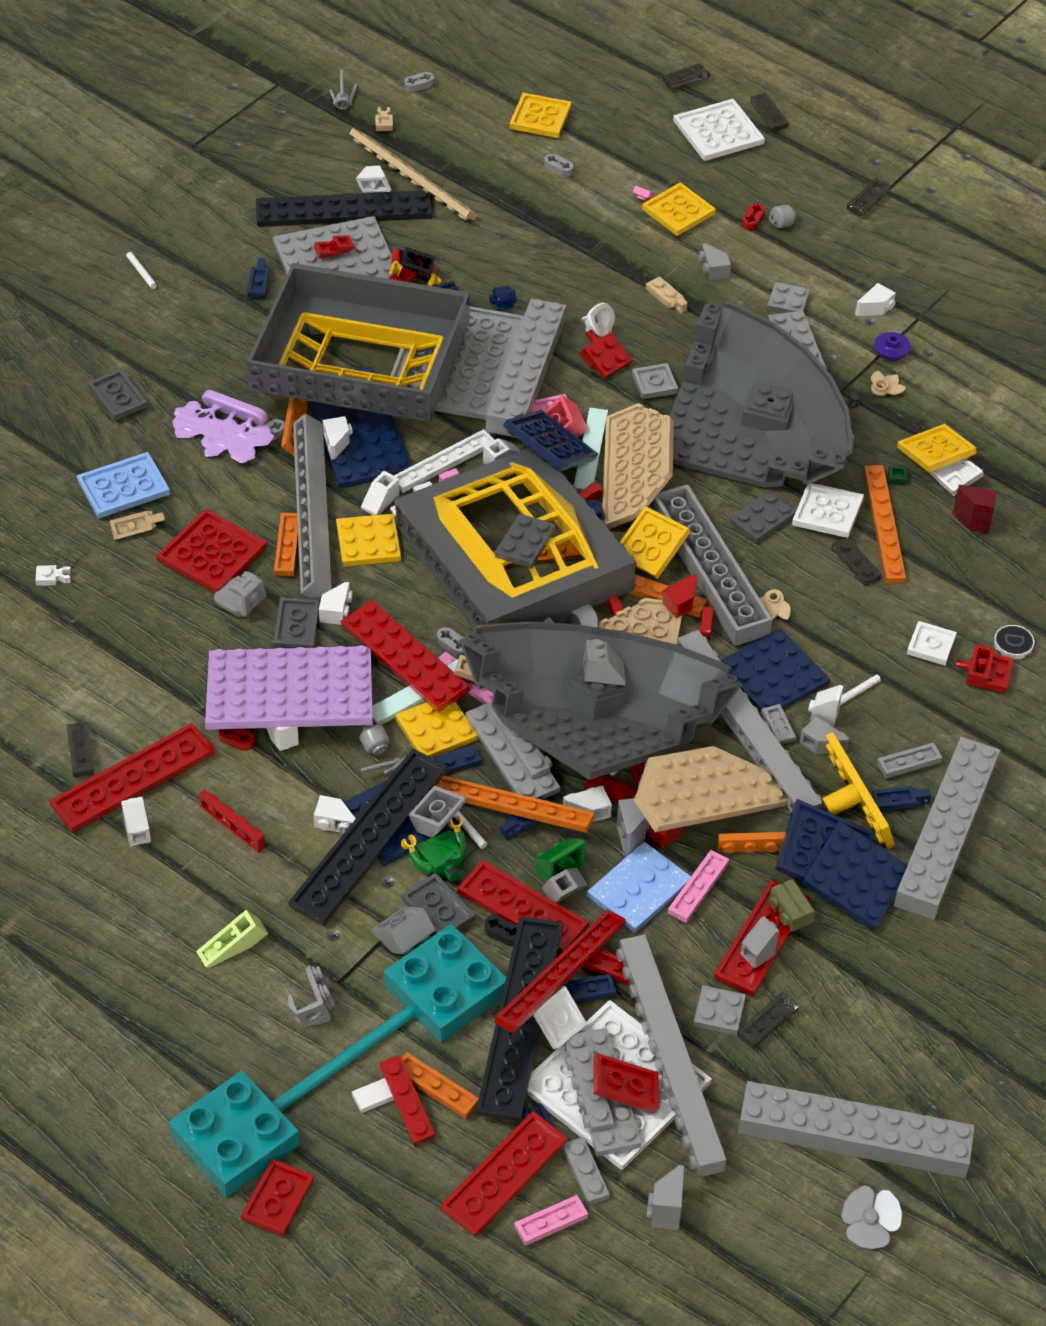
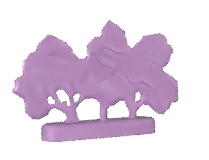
M206 390L202 396L203 403L210 408L202 409L199 402L190 401L184 407L175 409L174 415L176 417L172 421L177 438H190L198 434L204 435L201 443L206 448L204 450L205 457L217 456L223 450H228L231 458L240 463L254 459V447L268 445L274 438L269 426L258 428L252 426V424L257 426L263 425L268 420V415L262 409L212 390ZM218 410L229 416L227 419L220 420L216 418L214 412ZM203 412H205L206 414H207L208 412H210V413H209L207 416H205V417L200 418V417L198 416V415H200V414L203 413ZM233 417L239 418L246 422L242 423L241 425L237 424V422L233 420Z

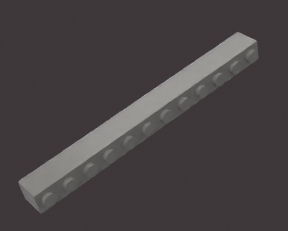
M305 413L293 423L301 594L310 599H319L321 602L322 594L332 590L323 423Z
M699 630L677 638V645L720 661L717 652L712 650L707 638L703 637ZM739 689L720 713L756 765L765 769L777 783L776 786L787 797L786 807L790 813L797 799L821 809L823 801L820 795L814 792L810 781L804 778L799 766L791 760L789 752L781 746L779 738L773 735L768 723L763 721L759 715L758 709L750 703L748 695Z
M646 935L621 939L619 949L616 950L617 959L623 963L624 979L629 980L630 996L636 1000V1013L638 1017H642L643 1033L649 1037L648 1046L651 1054H655L656 1070L658 1073L661 1072L663 1077L661 1079L663 1090L665 1092L668 1091L670 1110L675 1111L676 1127L682 1131L683 1147L685 1150L688 1149L690 1154V1167L692 1170L695 1169L698 1178L724 1172L726 1157Z

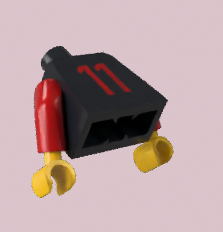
M399 247L392 251L390 274L395 272L399 276L403 266L416 272L428 273L430 280L427 284L429 286L438 287L441 282L435 267L436 256L408 247Z

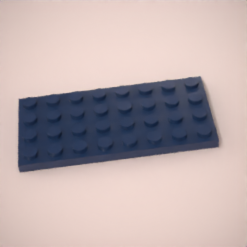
M372 366L354 369L357 371L375 373ZM308 401L312 417L323 423V420L345 416L347 424H351L352 435H349L350 443L336 459L331 460L323 434L324 449L339 489L373 482L383 471L394 476L412 466L392 415Z

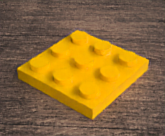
M522 93L510 121L509 129L559 138L570 112L571 102Z
M681 182L642 204L643 211L676 236L716 214V209Z
M946 424L897 442L899 450L928 472L936 471L977 454V448Z
M645 506L619 543L623 544L628 554L635 558L636 568L658 579L691 531L688 527Z
M394 513L336 519L343 567L401 561Z
M456 701L439 713L425 702L395 714L396 722L412 747L431 758L478 741L477 734Z

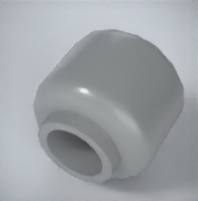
M789 205L775 206L769 215L772 225L779 229L792 226L796 219L795 210Z
M373 724L366 725L362 729L363 732L360 734L359 739L367 753L380 755L388 749L390 739L383 726Z

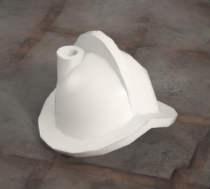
M599 303L594 306L587 316L581 319V322L586 326V332L592 330L599 337L612 332L615 320L614 310L607 303Z

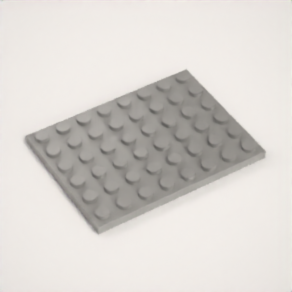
M374 216L273 236V244L286 275L292 263L385 279L392 275L389 273L392 265L391 253ZM333 236H350L355 246L354 250L339 256L319 259L313 248L315 242L332 241ZM307 324L311 335L322 333Z
M470 306V322L435 411L486 420V414L524 316ZM436 346L418 350L414 359L433 355ZM400 349L390 376L399 378L410 349ZM429 363L410 368L406 377L425 373ZM421 382L406 385L404 387L419 389Z

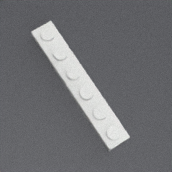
M483 429L394 475L399 478V490L404 493L483 452V446L494 441V439Z

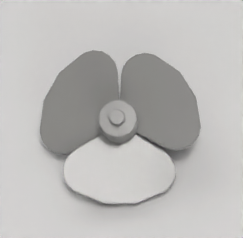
M862 1186L850 1194L843 1206L842 1219L846 1224L850 1225L846 1232L847 1237L859 1247L868 1249L885 1247L890 1242L888 1231H897L902 1225L903 1212L899 1200L891 1191L882 1190L877 1194L874 1204L875 1195L873 1189L869 1186Z

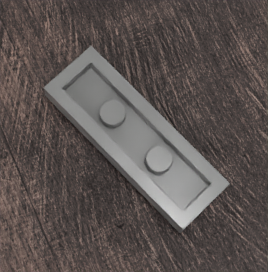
M933 742L878 758L877 765L885 779L942 763L943 757Z
M584 1137L567 1142L562 1147V1150L587 1206L609 1199L608 1189Z

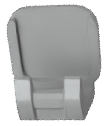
M245 571L241 577L236 576V578L230 579L214 595V601L217 605L233 613L235 616L246 617L267 596L262 580L253 573Z
M309 965L305 968L317 999L316 1002L299 1010L292 995H288V1005L295 1019L303 1028L330 1021L332 1019L330 1011L336 1007L334 999L328 990V983L319 966L311 967ZM310 1013H317L313 1017H307V1015H309Z

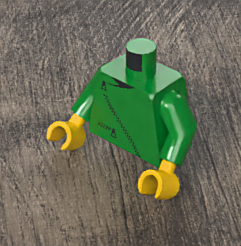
M457 816L458 825L453 824L452 818L448 822L449 826L454 829L453 833L449 830L419 844H416V838L413 835L408 836L411 845L407 844L405 839L401 841V846L409 850L408 855L417 870L427 875L436 873L440 878L446 876L450 882L459 879L460 873L458 870L462 868V861L465 859L466 854L463 831H460L463 819L460 816Z

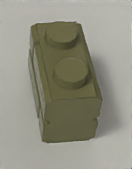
M793 879L772 887L769 904L772 909H777L784 926L787 925L793 932L802 926L805 927L814 922L815 910Z

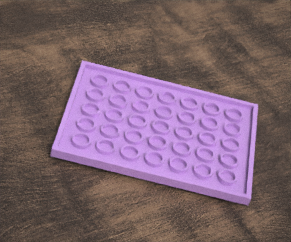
M367 646L209 650L206 729L373 725L371 650Z

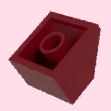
M959 484L953 514L970 531L989 534L997 491Z

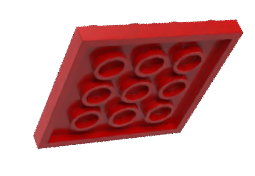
M205 509L162 549L156 557L160 563L216 593L230 579L236 578L267 548V542Z

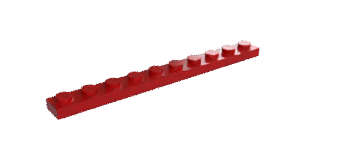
M606 910L496 1016L494 1023L515 1033L624 927L626 919L610 910Z

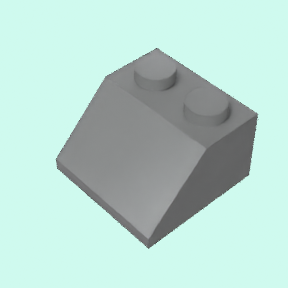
M598 639L586 640L583 657L584 681L625 685L624 662L610 645Z
M434 786L409 814L416 832L433 838L464 805L467 799L461 795Z
M634 798L619 800L617 829L624 858L645 841L646 831L649 830V822L634 802Z
M405 906L371 929L372 933L392 953L402 955L411 952L414 949L413 946L418 942L422 943L428 940L430 934L436 930L424 908Z
M684 1165L677 1166L654 1184V1192H649L646 1218L651 1219L650 1228L679 1230Z

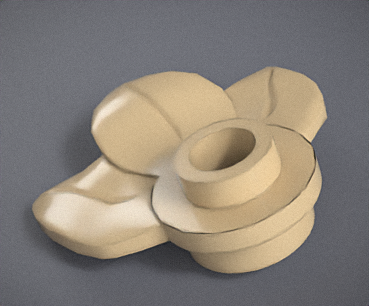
M876 371L871 376L873 383L871 391L875 395H899L906 389L905 386L898 384L899 377L897 374L884 376L881 372Z
M772 589L764 597L760 598L773 620L777 615L784 620L789 619L790 605L784 601L781 591ZM774 596L777 597L775 600L770 599L771 597H774Z

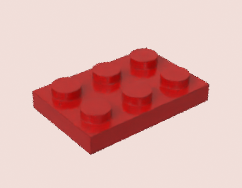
M600 1053L594 1056V1095L654 1114L659 1110L658 1072Z
M272 1159L243 1210L241 1220L284 1237L314 1182V1175Z

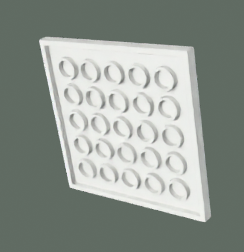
M611 1000L586 1021L587 1025L577 1032L582 1033L607 1028L616 1059L657 1072L655 1066L656 1057L649 1050V1037L644 1035L642 1024ZM563 1044L532 1072L527 1095L579 1137H584L585 1141L594 1148L589 1129H585L583 1125L582 1115H584L583 1109L578 1108V1091L573 1090L571 1076L573 1074L571 1070H567L565 1061L567 1054ZM692 1064L703 1092L711 1084L712 1078ZM661 1072L658 1073L659 1110L654 1114L631 1106L642 1142L641 1148L603 1155L620 1170H623L676 1117L675 1111H671L669 1107L668 1091L665 1092L663 1090Z

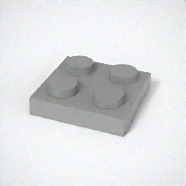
M775 282L767 304V310L777 313L804 312L810 289Z
M668 363L632 369V376L642 400L678 394V386Z
M702 985L693 1026L737 1036L746 994Z

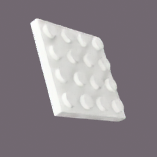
M734 99L674 115L673 117L674 123L703 161L762 145L765 142L763 135Z

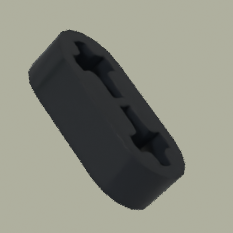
M496 915L488 917L484 922L486 935L513 947L515 936L511 938L509 935L516 934L518 925Z

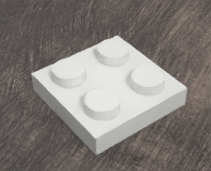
M918 621L907 649V655L945 666L957 632Z
M566 986L561 987L533 1014L553 1049L562 1046L587 1025Z

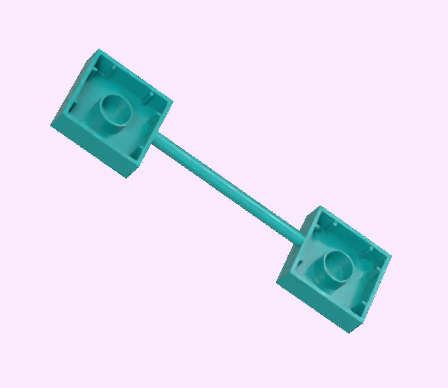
M450 924L384 970V986L405 1007L273 1102L268 1099L243 1071H240L168 1122L170 1136L227 1198L265 1171L272 1159L279 1161L300 1145L299 1131L282 1114V1111L414 1017L442 1043L501 1000L506 976L461 932Z

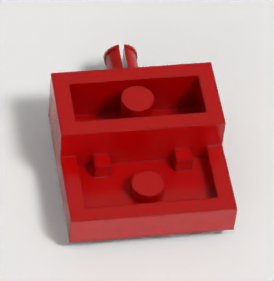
M592 330L585 334L592 343L583 348L580 356L590 369L594 367L603 379L621 370L633 361L612 332L597 338Z
M975 644L973 656L969 662L957 659L955 667L967 669L968 677L966 684L1006 693L1014 658L994 654V648Z

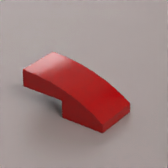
M349 235L333 236L332 241L315 242L313 248L318 258L323 259L354 250L355 246Z

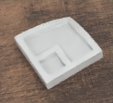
M963 459L952 465H947L930 472V475L955 496L959 484L971 485L983 477V471L971 461Z

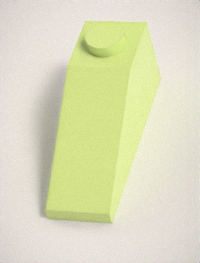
M245 910L196 952L205 967L210 968L252 948L269 933L257 916Z

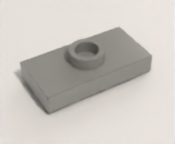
M780 704L761 709L760 713L764 721L768 723L773 735L779 738L781 745L796 740V735Z

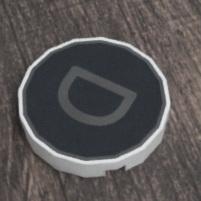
M1017 625L1001 627L996 632L994 638L995 649L999 650L1002 656L1014 659H1023L1026 655H1030L1035 643L1032 634L1027 629Z

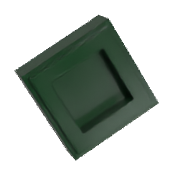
M889 466L888 484L907 486L908 467Z

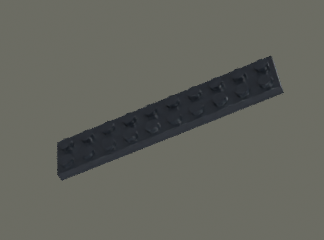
M423 190L256 198L257 227L343 223L372 216L375 217L376 221L432 219L430 192L427 193Z
M413 748L289 900V907L324 926L410 819V812L447 773L448 767Z
M520 916L498 1014L557 958L563 932V922ZM534 1015L515 1033L495 1024L476 1115L516 1122L522 1121L541 1028Z

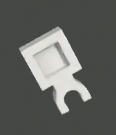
M56 565L37 566L36 586L56 585L57 581L70 583V567L57 569Z

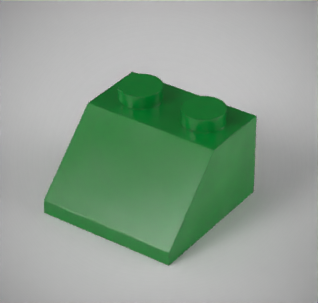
M568 838L563 842H558L553 848L540 853L535 858L534 871L546 883L551 877L566 869H582L584 867L585 841L583 839Z

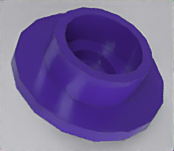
M895 332L880 334L874 343L877 353L890 361L905 357L909 354L911 348L910 341L905 336Z

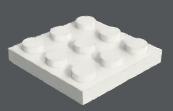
M814 483L807 484L794 515L792 525L849 538L862 505L864 494Z

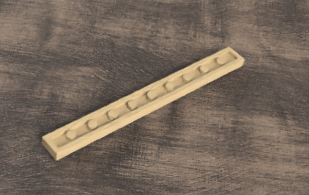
M354 128L351 129L349 134L354 137L356 143L366 145V150L373 154L374 152L377 153L376 157L384 162L388 161V166L395 170L398 168L402 176L412 178L411 182L419 187L423 186V191L430 192V195L434 194L435 199L440 203L445 202L448 204L446 207L451 211H458V216L466 221L468 218L476 220L478 214L362 131Z

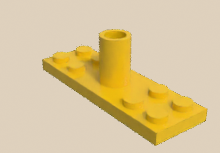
M833 732L826 735L828 744L825 746L830 754L829 758L833 766H837L842 781H847L849 784L822 798L826 810L836 815L860 803L866 815V821L871 829L874 828L875 836L880 845L884 843L887 850L895 847L888 823Z

